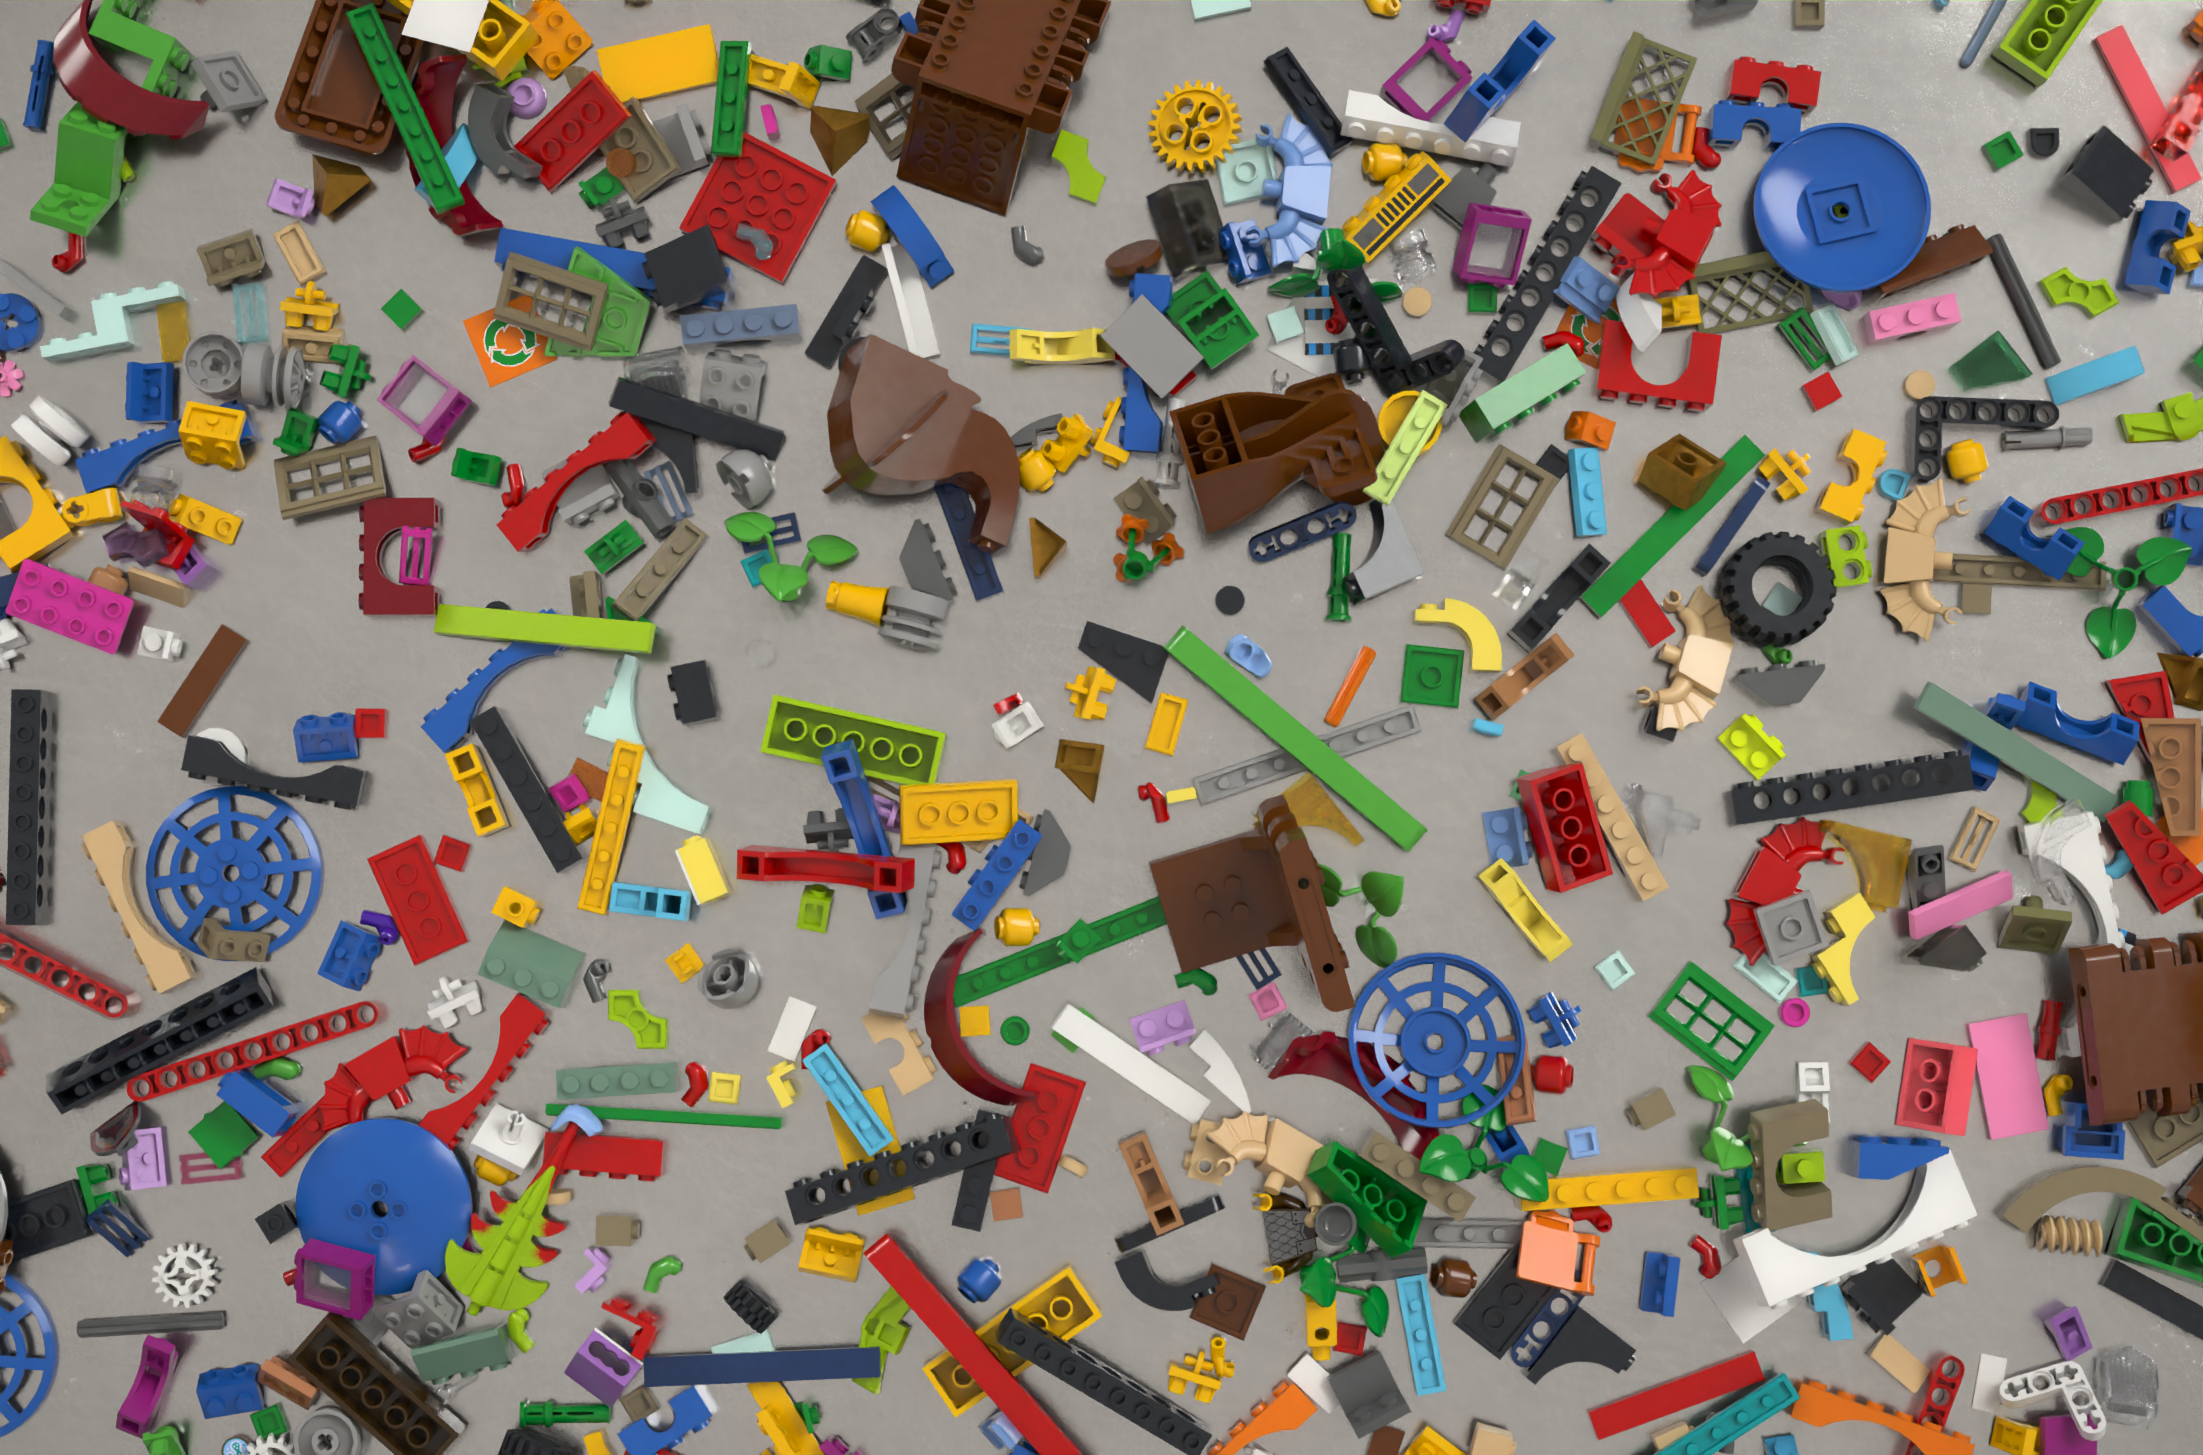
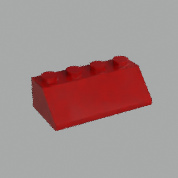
M1578 762L1541 769L1516 778L1547 890L1562 893L1612 875L1611 864L1583 763Z

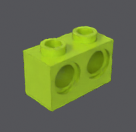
M1861 526L1829 529L1821 532L1823 554H1826L1830 561L1826 566L1828 570H1834L1836 577L1832 581V586L1842 589L1868 584L1869 578L1872 577V567L1870 561L1865 559L1864 549H1867L1868 542L1865 531L1861 532ZM1842 535L1851 539L1852 547L1848 551L1843 550L1839 545V538ZM1846 564H1850L1856 569V577L1854 579L1845 577L1843 568Z

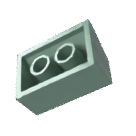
M504 920L487 949L477 975L554 1007L564 1008L586 953Z
M506 1324L428 1342L410 1350L422 1381L432 1380L433 1385L450 1381L449 1376L459 1373L461 1378L479 1374L478 1369L488 1366L490 1371L508 1367L507 1362L514 1359Z

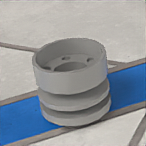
M209 331L200 334L188 343L183 353L182 367L185 376L194 387L212 398L227 399L236 396L241 392V369L245 349L232 337L222 332ZM219 361L225 364L223 366L224 372L222 373L216 371V363Z
M249 343L244 352L241 369V394L243 402L245 404L265 406L272 393L273 403L276 407H282L285 402L286 407L296 409L299 405L305 382L302 349L300 347H291L288 352L286 346L280 345L274 357L272 347L269 344Z
M890 586L885 605L896 610V616L882 615L881 620L892 624L893 627L892 629L879 627L877 634L903 647L916 650H937L938 642L928 639L926 636L927 634L941 635L940 630L930 626V621L945 620L949 601L923 592Z

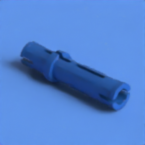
M37 40L34 65L30 66L32 78L23 122L24 127L37 130L42 129L41 125L49 79L54 73V69L51 68L54 42Z

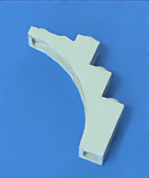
M625 654L623 660L618 659L613 674L617 676L614 687L609 686L604 699V703L608 704L607 708L603 709L594 706L593 711L589 710L583 724V727L587 728L586 734L614 744L616 739H622L643 745L637 729L633 705L634 681L639 664L638 658ZM612 749L607 761V766L609 767L614 749ZM645 750L638 783H641L642 786L641 789L636 788L633 812L703 835L712 807L690 798L672 785L657 769Z

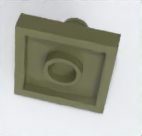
M2028 896L2025 906H2012L1999 936V948L2058 954L2072 924V912L2043 909V899L2040 896Z

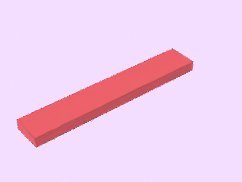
M2123 25L2096 37L2094 41L2173 193L2201 180L2202 178Z

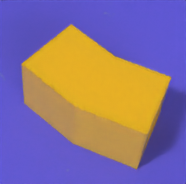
M603 1429L583 1436L588 1455H615L607 1444Z

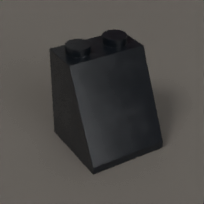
M2103 125L2088 137L2057 184L2115 223L2122 217L2127 219L2136 207L2133 201L2138 193L2143 195L2153 181L2149 177L2154 169L2109 128Z
M709 225L698 228L644 253L647 260L642 263L648 280L653 278L656 289L652 290L657 307L663 306L666 313L733 290Z

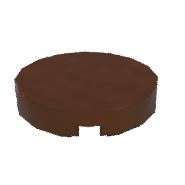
M1155 239L1136 241L1121 247L1109 255L1105 260V265L1110 275L1114 277L1130 276L1137 272L1136 268L1142 265L1144 269L1153 266L1160 260L1163 252L1160 243Z

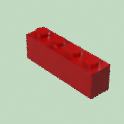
M545 1132L543 1164L557 1146L564 1132ZM577 1133L566 1152L558 1174L567 1175L568 1170H580L579 1176L597 1177V1172L609 1173L608 1178L626 1179L627 1174L638 1175L639 1181L655 1182L656 1176L661 1177L664 1175L666 1140L599 1134L589 1137L586 1133Z

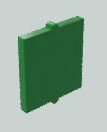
M225 1101L212 1112L205 1113L204 1118L188 1131L220 1170L224 1169L236 1157H242L243 1151L259 1138L234 1108Z

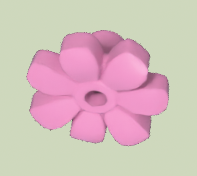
M7 360L4 366L0 362V395L3 397H10V389L19 391L22 385L17 380L24 377L21 369L14 370L16 364L10 360Z

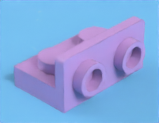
M1185 1000L1129 1019L1140 1052L1146 1051L1148 1056L1165 1051L1163 1045L1174 1042L1175 1046L1191 1042V1035L1196 1034Z
M161 1127L135 1130V1137L139 1143L121 1155L122 1167L119 1168L120 1184L125 1186V1190L167 1186Z

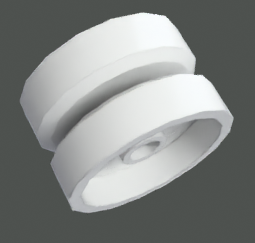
M38 394L29 404V408L32 414L40 421L37 422L26 414H20L11 426L37 451L62 468L70 459L71 454L69 449L61 442V439L70 446L79 448L89 436L64 410Z

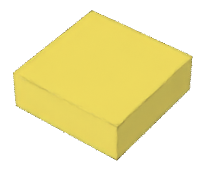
M1193 787L1168 791L1166 793L1167 804L1197 799L1196 791Z
M712 1072L708 1101L738 1105L742 1075Z

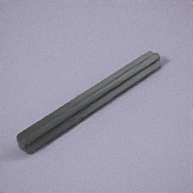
M1998 233L1989 237L1987 242L1993 249L1992 255L2045 367L2051 368L2059 364L2061 358L2003 235Z
M222 1312L80 1320L77 1323V1334L80 1338L221 1330L224 1328L225 1319Z

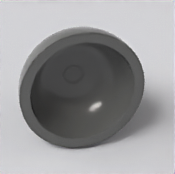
M1338 1202L1329 1203L1318 1211L1314 1223L1315 1231L1324 1243L1332 1246L1343 1245L1349 1242L1355 1235L1357 1219L1354 1212L1347 1205Z

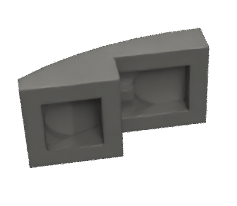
M1062 413L1039 419L1016 432L1010 437L1015 449L1038 445L1036 434L1056 430L1058 422L1063 417Z

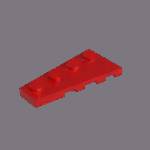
M2131 800L2104 814L2156 908L2162 915L2203 892V874Z

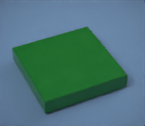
M1406 644L1399 703L1458 709L1465 650Z

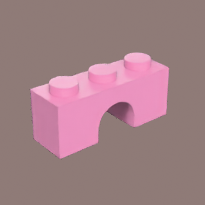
M1951 293L1872 310L1863 316L1868 342L1871 345L1898 339L1901 336L1919 331L1931 332L1954 327L1961 322L1956 295Z

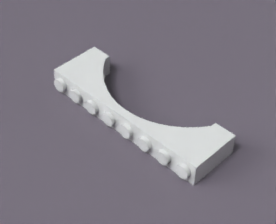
M2084 811L2018 825L2017 829L2023 855H2036L2065 873L2080 888L2092 908L2099 929L2100 944L2113 943L2117 948L2124 949L2125 939L2123 933L2118 931L2116 920H2119V910L2116 903H2112L2110 891H2113V882L2110 874H2106L2104 862H2107L2105 847L2100 845L2098 834L2101 833L2098 817L2094 816L2093 812ZM2075 1015L2067 1025L2059 1026L2062 1029L2061 1036L2065 1055L2070 1057L2081 1056L2077 1017Z
M1949 1150L1948 1154L1917 1167L1909 1198L1896 1221L1876 1241L1858 1251L1834 1257L1813 1255L1781 1242L1770 1234L1768 1228L1756 1229L1733 1239V1242L1759 1305L1763 1307L1771 1306V1309L1774 1310L1787 1305V1299L1797 1295L1798 1298H1803L1814 1293L1813 1287L1820 1284L1827 1287L1840 1282L1839 1276L1849 1272L1850 1276L1861 1273L1867 1269L1865 1265L1873 1261L1876 1264L1886 1262L1893 1258L1891 1253L1900 1249L1902 1253L1919 1247L1917 1242L1923 1239H1927L1928 1242L1944 1236L1943 1231L1951 1227L1953 1230L1964 1228L1970 1225L1969 1219L1978 1215L1951 1150Z

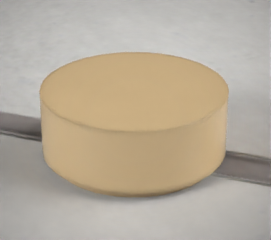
M1421 287L1409 289L1402 300L1404 311L1412 317L1424 316L1432 305L1430 293Z
M1917 370L1906 378L1904 383L1905 392L1910 398L1921 400L1932 395L1935 390V380L1929 372Z
M1066 1155L1062 1156L1058 1163L1059 1167L1082 1179L1088 1171V1167Z
M551 1189L545 1205L569 1203L571 1201L570 1189Z

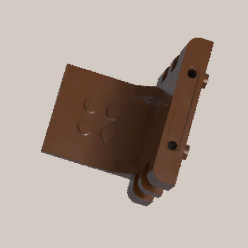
M921 0L915 17L919 32L915 35L905 32L893 58L891 68L892 75L896 80L915 87L896 177L1006 215L1029 130L1031 128L1046 134L1058 131L1073 94V90L1068 89L1067 85L1080 80L1090 51L1085 50L1084 47L1098 39L1108 16L1111 1Z
M1283 794L1266 799L1259 806L1258 816L1261 828L1149 862L1182 973L1270 946H1297L1302 962L1308 970V974L1325 1008L1332 1012H1340L1355 1007L1345 969L1350 968L1345 950H1343L1341 943L1338 941L1337 935L1334 934L1320 884L1325 883L1321 867L1318 865L1316 858H1314L1312 850L1310 851L1307 838L1302 828L1298 827L1296 817L1293 812H1290Z
M2203 932L2187 933V940L2181 943V949H2179L2176 943L2169 942L2165 937L2135 940L2136 946L2131 948L2129 956L2125 949L2117 948L2113 943L2068 948L2090 1126L2135 1121L2139 1114H2143L2147 1110V1100L2150 1109L2153 1112H2157V1116L2186 1114L2191 1107L2197 1104L2198 1097L2203 1103Z

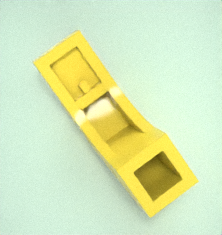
M1089 328L1069 332H1044L1025 329L1009 330L1010 359L1022 360L1025 363L1085 364L1115 360V350L1100 336L1106 329Z
M1445 598L1442 610H1438L1437 604H1420V609L1413 611V623L1447 624L1462 632L1470 648V672L1499 673L1502 671V650L1499 637L1491 622L1478 609L1468 603Z

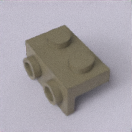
M253 228L198 246L196 249L207 275L206 281L208 286L216 284L217 287H222L232 283L235 277L244 275L245 278L255 276L261 272L260 269L264 268L265 258Z

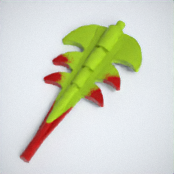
M569 1122L557 1146L517 1202L506 1200L495 1191L490 1192L491 1205L495 1214L503 1221L501 1225L489 1224L479 1218L476 1213L471 1214L473 1237L478 1245L483 1248L481 1253L464 1250L453 1239L448 1241L444 1256L446 1273L452 1285L472 1300L466 1310L470 1315L477 1316L482 1306H490L495 1309L508 1311L524 1308L536 1301L547 1289L548 1283L546 1281L531 1280L523 1276L519 1272L520 1266L527 1268L539 1267L550 1262L558 1255L556 1249L542 1248L534 1244L531 1239L533 1235L549 1237L560 1233L566 1228L563 1222L550 1220L541 1214L566 1152L580 1128L576 1123Z

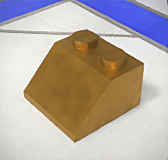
M1679 433L1648 453L1638 481L1647 486L1650 491L1660 494L1671 501L1674 506L1686 511L1701 501L1725 468L1726 462Z

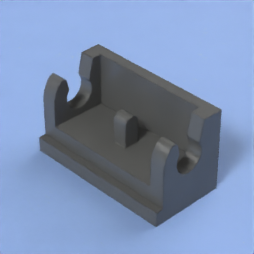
M1691 0L1697 23L1750 11L1758 3V0Z

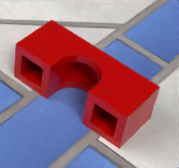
M1739 57V60L1735 59L1730 65L1726 100L1746 103L1756 102L1760 95L1761 86L1766 83H1774L1783 90L1784 103L1793 104L1796 109L1812 112L1818 102L1822 71H1815L1814 67L1810 65H1797L1796 68L1786 67L1785 63L1781 61H1768V64L1756 62V59L1752 57Z

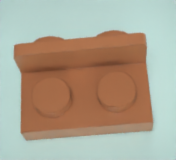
M273 1356L271 1360L266 1359L260 1368L258 1382L306 1410L310 1409L322 1391L297 1368L276 1356Z

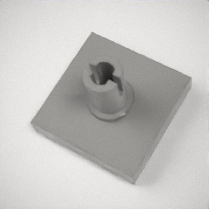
M237 51L200 56L191 63L207 89L201 94L200 99L201 101H206L210 105L209 108L217 106L222 113L259 106L266 100Z
M1805 890L1753 909L1771 964L1774 966L1829 946L1811 890Z

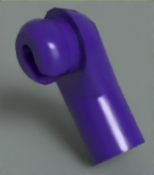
M363 910L360 924L376 927L381 937L379 941L383 945H392L398 938V930L391 917Z

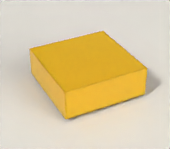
M989 1005L959 1007L961 1037L991 1035Z

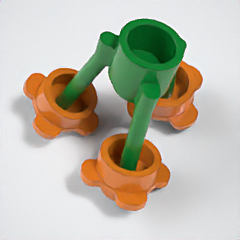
M1130 514L1122 516V524L1116 529V534L1128 543V549L1125 555L1117 553L1113 557V562L1117 566L1115 576L1119 581L1141 579L1146 571H1153L1158 562L1164 565H1171L1174 559L1184 556L1185 551L1175 541V536L1172 533H1166L1161 540L1152 542L1151 547L1155 557L1149 561L1144 553L1134 549L1135 543L1144 539V531L1149 528V522L1146 519H1139Z

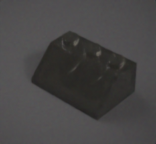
M1208 179L1169 184L1146 196L1168 266L1174 277L1173 279L1193 276L1228 264L1229 259L1226 250L1222 248L1219 241V229L1224 225Z
M1951 925L1939 930L1900 961L1903 965L1943 971L1964 972L1967 970L1971 972L1983 963L1981 958L1987 952L1966 925Z

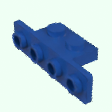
M1018 820L999 847L994 845L984 858L988 861L984 869L980 871L977 868L967 882L971 887L952 912V916L973 931L977 930L1039 843L1042 835L1022 820Z

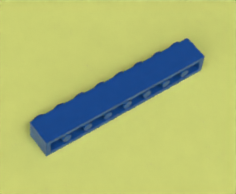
M500 228L494 262L498 267H501L502 272H504L506 261L511 251L568 270L573 250L577 246L638 290L645 292V295L649 298L654 299L652 290L656 289L653 278L647 279L642 265L647 260L642 252ZM725 267L731 283L733 272L731 268ZM730 291L700 301L702 302L701 306L714 310H719V306L727 307Z

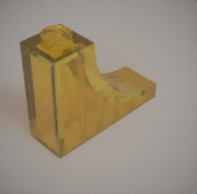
M1310 772L1306 773L1282 793L1288 803L1290 812H1293L1296 817L1298 827L1309 826L1330 830L1343 837L1353 848L1364 841V838ZM1257 813L1255 816H1253L1256 820L1253 826L1256 829L1261 828V823Z
M1820 820L1818 832L1825 833L1836 839L1853 858L1860 878V894L1866 903L1869 904V908L1886 913L1887 908L1898 909L1912 840L1832 820Z

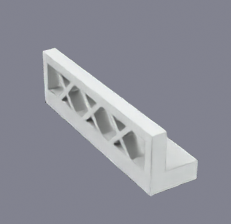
M890 243L882 245L909 352L924 359L940 356L917 267L902 245L891 247Z

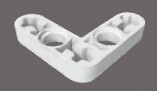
M2065 1361L2008 1378L2000 1385V1401L2007 1408H2020L2062 1395L2083 1438L2097 1441L2105 1435V1416L2082 1368L2076 1362ZM2069 1372L2071 1376H2074V1379L2069 1380L2068 1377H2064V1373ZM2053 1376H2056V1381H2058V1385H2055V1380ZM2042 1379L2047 1381L2050 1386L2045 1390H2037L2034 1388L2033 1383L2036 1380ZM2026 1384L2028 1385L2029 1394H2027V1390L2024 1389V1385ZM2013 1389L2015 1393H2018V1396L2013 1397L2011 1394H2008V1390ZM2082 1395L2089 1399V1403L2085 1406H2077L2073 1403L2072 1399ZM2090 1414V1419L2094 1425H2097V1429L2093 1430L2091 1426H2087L2086 1415Z

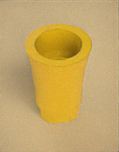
M831 581L826 595V609L836 610V613L852 616L882 627L884 621L881 620L882 615H887L889 609L885 605L889 587H871L848 582L839 583Z

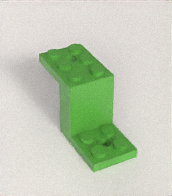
M103 0L89 34L103 47L151 66L142 88L172 98L178 86L177 77L180 71H184L188 65L189 55L187 54L189 50L175 37L129 19L133 17L136 11V0Z
M77 102L59 122L54 183L31 209L30 220L86 237L120 196L125 136L128 134L126 132L127 128L113 122L106 124L85 111L81 104Z

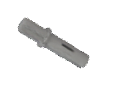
M2060 426L2059 429L2004 431L2003 437L2006 438V440H2003L2004 449L2055 446L2065 449L2066 446L2090 445L2093 441V431L2090 427L2065 429L2064 426Z

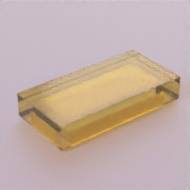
M179 302L156 305L162 362H183V353L191 341L187 303Z

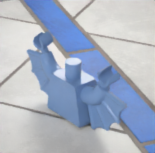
M1290 113L1286 115L1279 139L1273 137L1272 128L1267 124H1261L1260 130L1268 136L1262 137L1257 133L1255 134L1257 144L1262 147L1273 146V150L1280 154L1285 165L1279 176V181L1264 179L1261 191L1262 196L1277 198L1276 213L1280 215L1277 223L1265 227L1263 231L1255 226L1246 230V235L1254 233L1259 235L1257 240L1249 242L1251 247L1260 246L1263 239L1270 241L1271 261L1274 268L1283 262L1298 263L1299 258L1304 253L1316 250L1320 233L1327 229L1322 224L1327 218L1330 177L1333 164L1309 126L1296 121Z

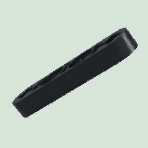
M1216 1194L1179 1210L1184 1225L1157 1236L1152 1223H1149L1114 1240L1119 1252L1123 1253L1224 1209L1225 1205L1220 1194Z

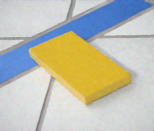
M710 24L597 49L603 80L610 86L622 103H625L633 96L641 101L717 83L719 61Z
M1003 779L899 785L901 845L1005 839L1018 821L1017 780Z
M883 1086L861 1091L894 1137L892 1142L875 1154L888 1150L891 1151V1154L900 1152L901 1147ZM831 1101L825 1102L845 1170H847L846 1165L854 1161L863 1159L864 1164L874 1161L873 1155L870 1157ZM900 1160L897 1163L896 1171L900 1176H903L907 1168L905 1162ZM875 1169L869 1175V1180L874 1186L879 1181V1173ZM848 1179L850 1189L852 1190V1183ZM913 1188L857 1206L858 1216L915 1199Z

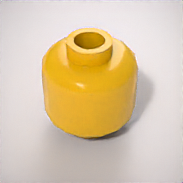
M1374 143L1368 148V151L1363 153V171L1373 181H1387L1392 175H1398L1406 167L1407 155L1402 153L1400 146L1396 143Z
M860 210L857 214L852 213L849 217L844 235L848 236V242L852 246L868 252H874L879 245L886 244L890 230L885 229L886 223L881 216L866 210Z
M1973 438L1951 444V450L1946 454L1951 476L1954 479H1963L1964 484L1982 479L1980 473L1988 468L1982 444L1974 442Z
M1029 448L1018 456L1020 483L1025 490L1035 491L1038 489L1041 493L1053 485L1054 481L1052 478L1056 473V467L1040 449L1033 450V448Z
M1006 908L1001 911L1000 916L995 917L994 931L996 939H1000L1005 946H1028L1032 942L1034 935L1039 933L1038 918H1033L1032 912L1028 908Z
M477 1155L473 1167L477 1168V1176L496 1186L504 1185L507 1180L512 1182L517 1175L480 1155Z

